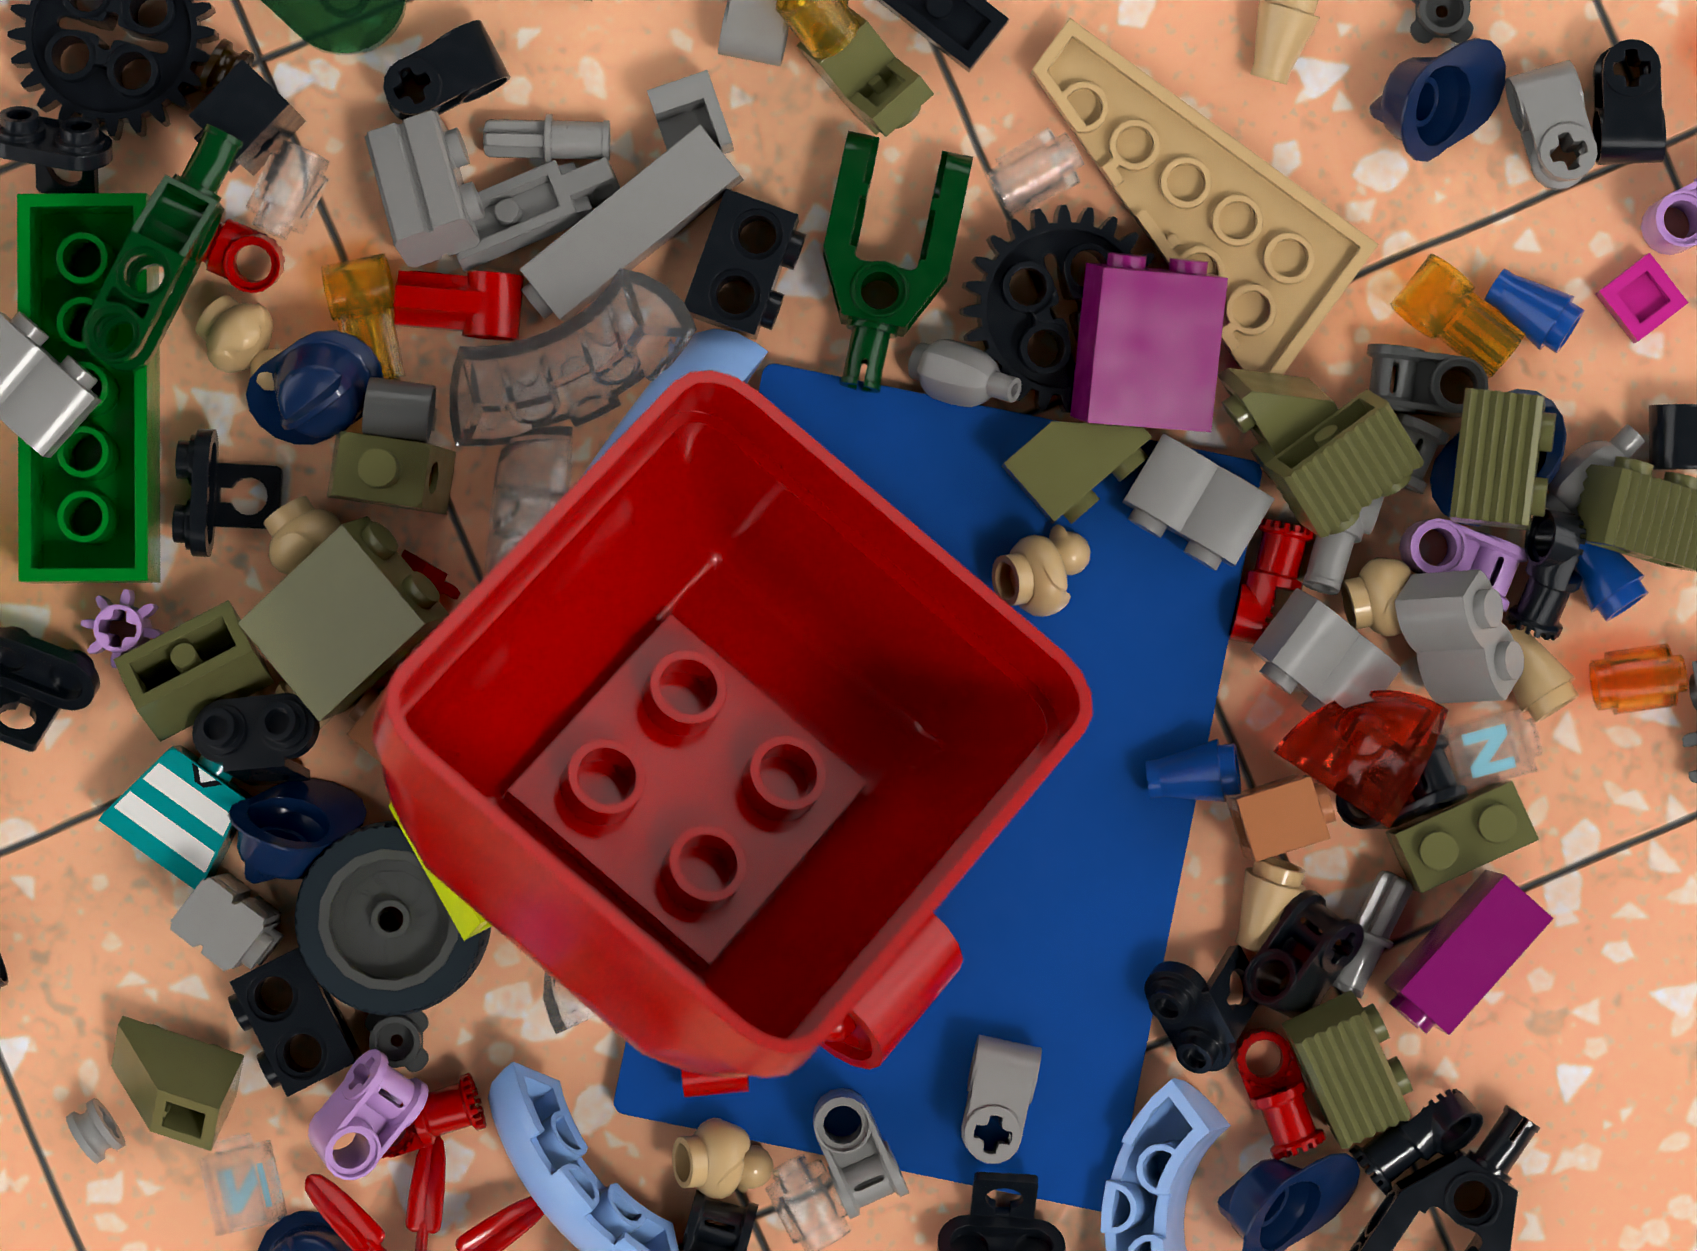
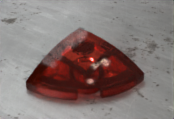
M1394 690L1371 691L1369 697L1374 701L1360 703L1345 709L1336 701L1322 706L1299 722L1281 740L1273 752L1306 775L1311 776L1312 779L1321 785L1325 784L1327 789L1389 829L1414 790L1428 763L1442 731L1448 710L1444 706L1423 696Z

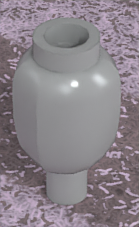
M941 339L932 344L920 343L914 348L908 363L909 376L920 382L922 389L927 395L951 405L973 407L985 403L992 397L1013 403L1021 392L1022 383L1019 378L1001 373L996 361L987 353L958 341Z
M1626 424L1609 442L1591 441L1579 447L1561 463L1560 469L1553 481L1548 484L1549 493L1547 494L1546 509L1578 515L1576 507L1582 502L1580 494L1585 490L1583 481L1588 477L1586 469L1591 464L1613 467L1616 456L1630 458L1645 443V440L1635 429Z

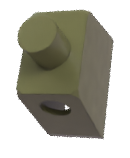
M340 431L335 439L327 497L447 515L456 452L433 444ZM432 468V480L429 488V477Z

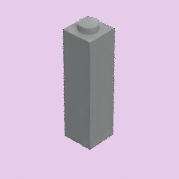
M698 125L521 267L520 271L529 281L521 291L544 319L554 312L559 320L569 321L720 200L725 189L732 190L744 179L703 127Z

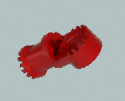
M227 219L224 223L220 222L202 262L206 263L207 271L228 279L231 285L238 290L257 293L263 292L278 281L284 271L285 257L283 256V249L277 244L275 239L232 219ZM244 246H260L270 256L271 270L265 279L258 281L249 280L238 270L236 263L237 255Z
M1263 518L1258 526L1263 534L1255 569L1247 571L1245 583H1241L1239 586L1229 639L1255 644L1265 628L1270 624L1266 622L1267 619L1265 618L1273 617V613L1270 611L1271 608L1275 607L1273 600H1276L1275 589L1294 592L1296 588L1302 590L1303 583L1298 580L1306 542L1314 540L1315 534L1299 525H1293L1292 530H1289L1290 523L1286 522L1284 528H1281L1282 522Z
M1263 1027L1250 1029L1241 1035L1237 1041V1050L1233 1056L1234 1066L1243 1080L1253 1109L1261 1110L1274 1142V1145L1270 1148L1273 1159L1289 1158L1292 1154L1294 1157L1299 1155L1297 1148L1301 1147L1305 1153L1309 1151L1308 1147L1316 1148L1317 1145L1326 1141L1324 1130L1315 1127L1303 1096L1307 1086L1293 1050L1287 1040L1274 1030ZM1268 1040L1274 1042L1280 1049V1063L1276 1070L1268 1075L1253 1074L1246 1065V1053L1255 1042Z
M470 1073L460 1075L459 1083L429 1092L423 1110L413 1123L406 1128L404 1138L401 1142L391 1145L381 1158L395 1157L433 1145L437 1136L469 1126H473L477 1131L486 1128L484 1109L482 1106H476L482 1102L481 1098H474L479 1092Z

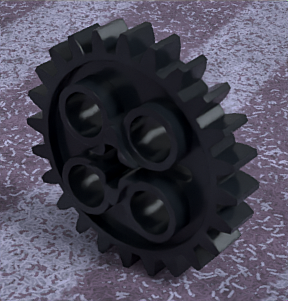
M31 0L30 5H11L10 10L26 21L25 27L8 31V37L12 41L26 45V50L13 56L11 62L17 68L33 69L20 84L28 92L46 89L37 103V106L45 113L62 104L58 120L82 116L96 120L99 127L104 122L109 137L113 140H120L124 123H130L136 134L144 137L147 132V117L153 115L162 125L168 127L171 124L166 110L167 106L173 103L183 110L189 111L191 109L187 98L182 92L187 86L200 90L198 87H201L202 82L199 81L200 78L195 74L197 66L205 67L210 57L208 53L201 50L202 44L219 40V34L215 29L201 26V21L210 18L216 13L214 6L211 3L205 2L194 3V0H166L168 7L165 19L159 25L149 28L140 26L138 21V11L147 0H104L97 9L90 12L80 11L76 4L77 0ZM66 17L107 31H113L118 22V25L134 38L167 43L168 51L161 54L121 40H114L109 49V45L96 34L63 29L59 26V22L62 18ZM76 43L86 44L89 49V60L86 66L81 71L73 74L64 73L61 68V56L64 50ZM137 59L148 60L151 65V76L148 82L138 89L124 88L122 73L125 66Z
M1059 205L1056 207L1053 223L1049 224L1045 214L1038 208L1030 212V230H1027L1018 220L1011 219L1006 222L1011 241L1007 243L995 235L989 236L986 239L990 249L995 254L992 260L984 257H973L971 263L984 275L981 281L963 282L962 288L978 296L977 304L966 306L959 310L960 315L976 318L978 327L966 333L963 338L964 341H983L985 346L983 352L996 361L1000 372L1021 380V392L1016 401H1020L1030 390L1035 391V409L1045 410L1052 396L1057 395L1061 412L1071 413L1076 363L1071 355V341L1065 320L1063 318L1053 319L1050 314V307L1059 303V296L1053 279L1046 268L1044 258L1047 254H1052L1055 257L1062 297L1065 300L1075 299L1077 302L1078 311L1069 315V322L1078 343L1084 287L1074 281L1070 266L1073 258L1081 251L1091 253L1096 257L1099 264H1107L1108 253L1132 254L1130 251L1136 244L1139 235L1136 232H1132L1119 240L1113 237L1117 228L1118 219L1116 217L1107 218L1099 228L1093 227V208H1083L1076 222H1071L1067 205ZM1153 253L1142 254V256H1147V267L1155 256ZM1020 269L1031 271L1037 277L1040 284L1038 298L1028 306L1016 302L1010 293L1009 284L1011 277ZM1040 330L1046 331L1054 337L1058 349L1056 358L1046 367H1040L1033 363L1027 350L1029 339Z

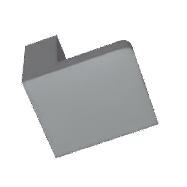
M708 70L647 90L667 150L698 125H701L723 154L734 151Z

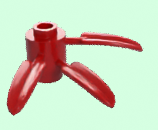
M441 1136L435 1138V1144L419 1149L413 1169L405 1223L409 1231L417 1232L415 1251H427L429 1234L437 1233L442 1224L446 1155L444 1141ZM311 1174L307 1176L305 1191L311 1202L352 1251H387L381 1245L385 1239L384 1230L359 1204L323 1175ZM531 1196L519 1200L462 1234L456 1240V1249L458 1251H503L532 1228L542 1218L544 1213Z

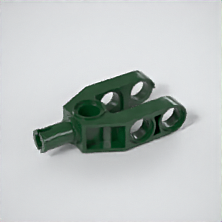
M205 125L204 133L182 175L174 174L173 178L165 175L154 190L146 207L131 229L85 319L83 338L87 348L93 355L115 370L123 372L138 371L147 366L152 360L220 224L224 208L219 203L221 197L217 195V192L238 150L242 148L244 143L212 125ZM152 266L163 267L164 277L159 287L150 293H139L137 282L141 273ZM121 324H131L134 334L132 342L126 349L111 353L108 349L109 334L115 327Z
M848 131L823 246V258L840 322L852 330L843 376L840 378L839 384L856 390L861 366L865 364L867 365L863 392L879 393L889 339L896 338L897 336L904 337L947 283L973 157L942 151L917 268L907 270L887 261H865L856 257L880 137ZM884 281L895 289L897 299L890 307L875 309L864 302L861 295L862 289L870 282Z

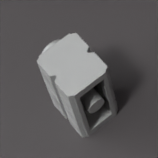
M429 110L403 119L402 124L392 123L368 131L365 140L392 240L406 265L416 268L440 260L442 255L447 254L451 256L478 247L480 239L475 221L485 218V213L474 183L471 181L464 184L460 167L470 164V160L459 129L456 127L447 130L438 112Z
M229 872L203 879L171 919L170 927L171 931L192 947L202 945L201 954L223 971L234 969L243 964L250 970L257 964L261 966L284 936L276 930V927L281 922L282 913L261 896L251 898V889Z

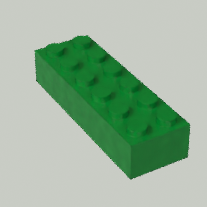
M147 193L17 194V313L19 311L49 336L42 347L61 363L67 355H70L98 380L91 390L102 400L51 458L41 456L18 436V582L32 584L160 583L159 348L147 366L138 371L123 372L113 369L93 355L87 348L83 338L85 319L131 229L151 197ZM159 266L149 267L141 273L137 282L139 293H150L159 287ZM121 324L115 327L109 334L108 349L111 353L126 349L132 342L134 334L131 324Z

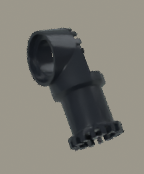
M1545 509L1544 517L1533 516L1531 518L1530 531L1526 530L1524 543L1525 554L1529 561L1525 571L1529 578L1518 605L1509 608L1506 619L1509 621L1508 623L1515 625L1517 630H1523L1526 626V634L1529 635L1531 630L1535 631V638H1540L1541 636L1544 640L1551 639L1554 641L1560 636L1563 626L1559 620L1571 593L1579 590L1583 581L1581 575L1574 570L1575 565L1579 562V555H1583L1584 551L1578 549L1579 545H1585L1586 539L1580 538L1581 534H1586V530L1580 528V526L1584 525V522L1580 520V516Z
M1449 1089L1445 1091L1446 1097L1441 1093L1436 1096L1439 1100L1437 1103L1431 1099L1428 1102L1429 1105L1423 1107L1421 1112L1410 1121H1399L1396 1126L1387 1127L1384 1132H1380L1363 1147L1354 1145L1348 1150L1362 1168L1369 1166L1364 1170L1367 1175L1374 1172L1370 1178L1384 1195L1393 1190L1391 1182L1420 1158L1428 1161L1437 1153L1441 1155L1455 1153L1468 1145L1479 1133L1483 1124V1116L1461 1091L1457 1089L1451 1091Z

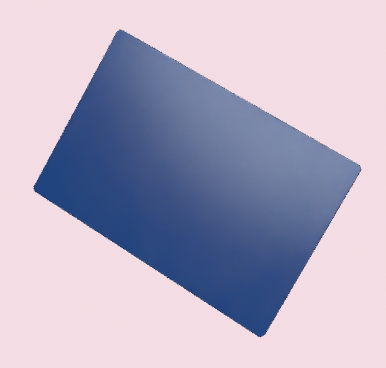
M770 364L762 372L758 392L993 592L992 568L995 560L999 556L1010 554L1011 549L1020 539L1030 535H1042L1049 539L1051 529L1055 525H1061L1066 531L1076 532L1087 540L1091 551L1090 561L1082 572L1075 575H1067L1068 588L1066 591L1070 594L1071 599L1065 608L1056 614L1039 617L1027 613L1018 605L1011 607L1063 650L1082 671L1092 693L1093 715L1085 733L934 910L933 913L948 927L960 946L963 956L961 968L879 1067L870 1070L854 1067L834 1057L819 1046L804 1064L788 1075L768 1078L756 1075L748 1076L749 1092L685 1098L680 1068L643 1055L626 1041L614 1097V1106L619 1113L693 1129H698L699 1125L708 1119L720 1118L743 1128L752 1141L824 1155L814 1130L813 1114L815 1105L821 1096L830 1090L838 1088L850 1089L860 1094L868 1104L882 1138L888 1142L901 1171L972 1186L976 1172L1032 1174L1038 1176L1037 1199L1101 1212L1106 1181L1111 1179L1117 1157L1124 1144L1121 1141L1131 1125L1153 1016L1145 995L1144 986L1154 967L1164 962L1196 800L1168 797L1151 799L1148 791L1145 763L1146 760L1160 759L1208 742L1247 547L1234 567L1221 562L1217 571L1185 554L1183 551L1188 541L1166 529L1162 537L1158 538L1128 520L1133 509L1122 502L1158 441L1149 439L1141 446V449L1148 455V458L1121 482L1110 473L1092 490L1100 500L1075 522L1070 524L1062 515L1051 524L1001 466L1050 422L1056 420L982 405L973 407L951 405L933 399L927 394L881 385L879 393L863 392L864 381L858 380L857 389L854 390L840 385V376L781 364ZM1191 448L1218 466L1239 476L1257 488L1260 487L1262 469L1257 462ZM978 1035L1042 1048L1038 1079L1032 1102L1028 1106L1022 1141L1017 1152L1009 1160L999 1164H987L976 1159L965 1147L961 1137V1125L968 1097L967 1084ZM838 1106L828 1112L824 1119V1126L830 1133L843 1137L856 1131L860 1125L861 1117L851 1107ZM990 1116L987 1125H976L974 1135L979 1136L983 1140L984 1150H992L995 1141L1007 1140L1008 1131L999 1125V1116ZM996 1189L997 1191L1021 1195L1012 1189Z

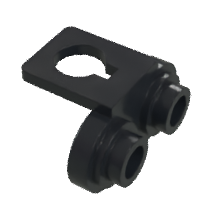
M25 106L9 107L0 112V158L35 164L36 188L40 193H99L98 169L112 161L113 148L111 138L99 130V124L96 120L87 117H72L65 120L41 117L37 110ZM53 168L82 171V177L77 182H68L57 176Z
M198 429L196 435H191L190 441L179 440L176 449L177 479H188V483L191 486V499H188L186 505H175L172 519V537L174 543H185V548L191 551L192 556L197 557L211 556L215 527L266 529L263 524L264 521L281 507L282 469L278 466L218 463L219 444L216 429ZM242 479H257L263 483L267 490L266 505L256 514H241L232 503L221 502L222 488L233 489L236 483Z
M0 627V714L7 710H16L18 705L22 703L31 707L29 715L35 722L26 729H14L0 721V741L28 752H33L39 746L61 709L80 710L92 702L99 690L100 678L93 660L83 651L59 647L33 637L26 630L19 627Z
M280 693L216 700L206 705L194 721L192 735L194 745L203 757L216 764L223 765V772L249 785L258 786L279 784L287 781H309L310 770L290 759L304 755L313 747L319 735L320 722L295 694Z
M1240 945L1228 947L1207 983L1196 970L1188 965L1174 961L1162 962L1155 966L1145 982L1144 991L1151 1012L1158 1018L1176 1050L1179 1063L1193 1073L1203 1074L1208 1071H1219L1229 1064L1237 1050V1040L1259 1004L1252 1000L1246 992L1244 975L1249 961ZM1233 971H1236L1240 976L1243 986V998L1239 1005H1229L1226 1000L1231 993L1230 977Z
M976 1172L973 1180L970 1215L957 1216L943 1225L938 1235L937 1251H1065L1066 1245L1063 1235L1054 1225L1034 1218L1038 1192V1176L1032 1174ZM1006 1188L1015 1190L1022 1195L1018 1199L1010 1201V1207H996V1200L990 1198L987 1194L992 1190Z

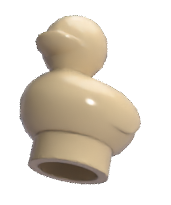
M224 295L213 301L204 310L196 324V333L207 342L209 361L214 367L225 373H234L251 368L252 376L262 364L282 352L279 349H268L273 331V321L266 307L259 303L239 304L230 295ZM259 373L256 382L264 390L273 391L274 381L272 373Z
M307 496L296 498L281 506L268 516L263 523L272 536L268 555L271 564L279 572L289 575L341 525L340 520L332 512L324 509H314Z
M1055 525L1051 529L1049 539L1042 535H1030L1020 539L1011 549L1010 554L997 557L993 564L992 584L994 592L1010 606L1018 605L1033 616L1044 617L1060 612L1071 599L1070 594L1066 591L1068 588L1067 575L1080 573L1089 564L1091 551L1087 540L1076 532L1066 531L1061 525Z
M1376 557L1366 563L1358 577L1343 580L1341 585L1342 602L1347 620L1356 630L1370 627L1374 632L1383 636H1396L1402 633L1396 614L1395 599L1411 576L1410 567L1405 562L1397 559Z
M711 1118L703 1122L692 1136L678 1137L674 1142L672 1150L673 1171L680 1187H696L701 1193L710 1198L723 1199L733 1194L736 1188L744 1193L748 1189L763 1186L771 1178L774 1167L773 1160L768 1151L758 1145H751L750 1137L743 1128L720 1118Z

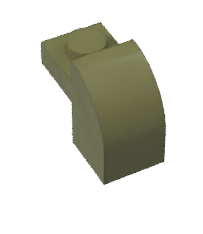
M844 3L796 45L829 87L875 135L881 132L887 137L893 130L909 124L919 114L921 106L934 95L920 75L894 56L869 22Z

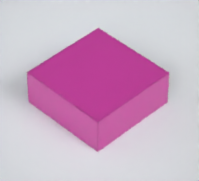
M1650 252L1595 293L1633 343L1640 341L1689 303Z

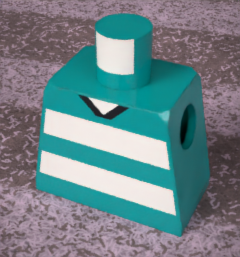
M178 745L169 748L102 814L99 821L195 890L203 879L216 875L235 837L237 829L232 826L228 817L231 806L252 796L231 781L233 776L223 772V765L216 764L202 755L197 757L188 749Z

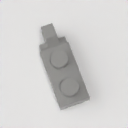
M603 157L580 168H576L574 162L558 166L556 160H553L479 191L478 194L483 205L485 218L475 221L480 239L478 247L456 254L463 271H468L573 227L589 214L593 208L599 206L620 189L608 159Z

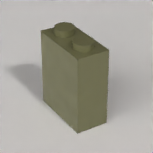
M368 516L341 524L238 622V625L319 722L346 711L449 615L439 602L440 595L435 585L425 575L411 569L397 552L399 546L390 531L380 523L372 522Z

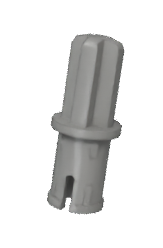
M546 114L545 120L490 119L485 122L483 129V148L485 155L490 158L545 159V164L553 161V159H601L606 157L609 161L610 120H604L603 122L553 120V114Z
M1382 870L1378 873L1355 920L1364 929L1362 946L1352 961L1343 968L1332 986L1343 992L1351 990L1357 998H1362L1364 988L1384 948L1391 949L1394 944L1389 940V937L1413 891L1412 884L1406 879L1389 871Z

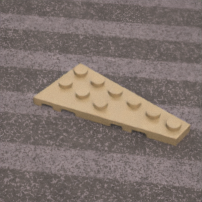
M1069 18L1033 67L1032 75L1168 267L1170 258L1207 261V273L1228 278L1221 342L1240 369L1283 375L1379 244Z

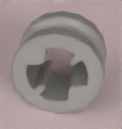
M94 1098L86 1103L87 1110L85 1113L78 1114L74 1111L66 1116V1122L80 1148L94 1163L98 1164L105 1159V1151L108 1148L119 1150L124 1147L125 1139L105 1106Z

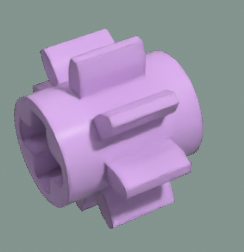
M124 589L120 596V604L114 605L110 599L98 595L95 597V600L101 611L95 620H81L82 626L93 629L96 641L87 649L88 653L98 654L104 650L112 652L110 660L112 668H117L113 659L148 642L150 638L154 639L164 634L159 629H152L149 619L159 608L157 604L150 603L141 608L135 607L134 590ZM126 611V621L136 625L135 637H124L121 646H119L120 638L118 635L110 633L109 626L111 621H121Z

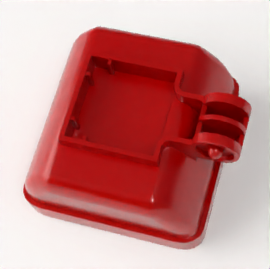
M714 370L689 372L675 380L400 665L389 682L373 716L372 740L382 762L385 785L392 806L425 867L641 1054L665 1064L705 1076L729 1078L756 1075L768 1078L788 1075L804 1064L819 1046L834 1057L854 1067L870 1070L879 1067L959 972L963 962L958 942L948 927L933 913L934 910L1085 733L1092 718L1093 709L1092 693L1082 671L1063 650L760 392L735 376Z

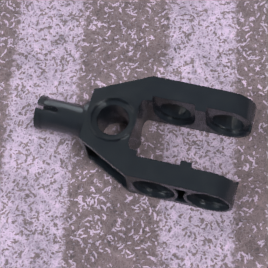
M1506 1105L1503 1113L1476 1153L1469 1150L1466 1154L1459 1150L1450 1155H1443L1395 1182L1392 1187L1393 1190L1387 1194L1349 1251H1393L1419 1210L1425 1214L1433 1206L1444 1211L1458 1225L1475 1232L1474 1238L1465 1251H1510L1518 1191L1510 1183L1512 1178L1508 1173L1534 1134L1538 1133L1540 1127ZM1467 1181L1483 1183L1485 1198L1478 1208L1471 1211H1462L1455 1207L1454 1194L1462 1183Z

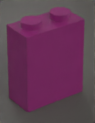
M1108 253L1107 264L1086 263L1070 416L1086 423L1211 432L1228 278L1207 273L1208 262L1193 259L1170 258L1169 270L1145 268L1147 256L1125 253Z
M1485 870L1384 982L1397 994L1389 1004L1417 1029L1420 1028L1424 1033L1427 1034L1432 1027H1435L1450 1035L1554 918L1506 875Z

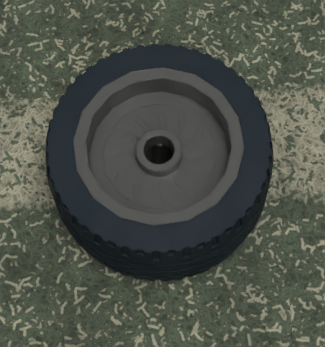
M397 821L373 823L344 834L340 839L328 846L324 853L315 860L308 870L309 873L305 875L301 883L295 906V932L306 966L327 992L344 1004L360 1011L376 1015L395 1016L428 1009L442 1002L463 986L480 964L486 951L491 927L465 941L463 940ZM393 906L401 911L403 924L400 928L392 926L386 929L380 916L388 912L386 907Z

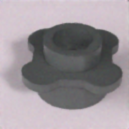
M1412 0L1415 3V21L1410 26V33L1417 42L1426 44L1433 38H1449L1452 42L1459 44L1471 37L1474 30L1473 24L1468 20L1471 0ZM1444 6L1448 11L1447 16L1444 18L1438 17L1436 14L1437 7Z
M423 1011L395 1016L370 1013L367 1016L365 1026L370 1032V1050L377 1049L384 1053L388 1058V1065L392 1068L405 1067L410 1072H417L426 1066L429 1055L423 1048V1032L427 1029L429 1020ZM399 1034L402 1036L403 1043L401 1046H394L391 1043L393 1035Z

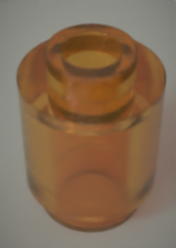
M1667 643L1607 651L1604 653L1603 659L1591 660L1589 663L1590 687L1593 701L1598 711L1611 709L1614 715L1674 707L1678 703V693L1687 692L1688 676L1682 654L1673 655Z

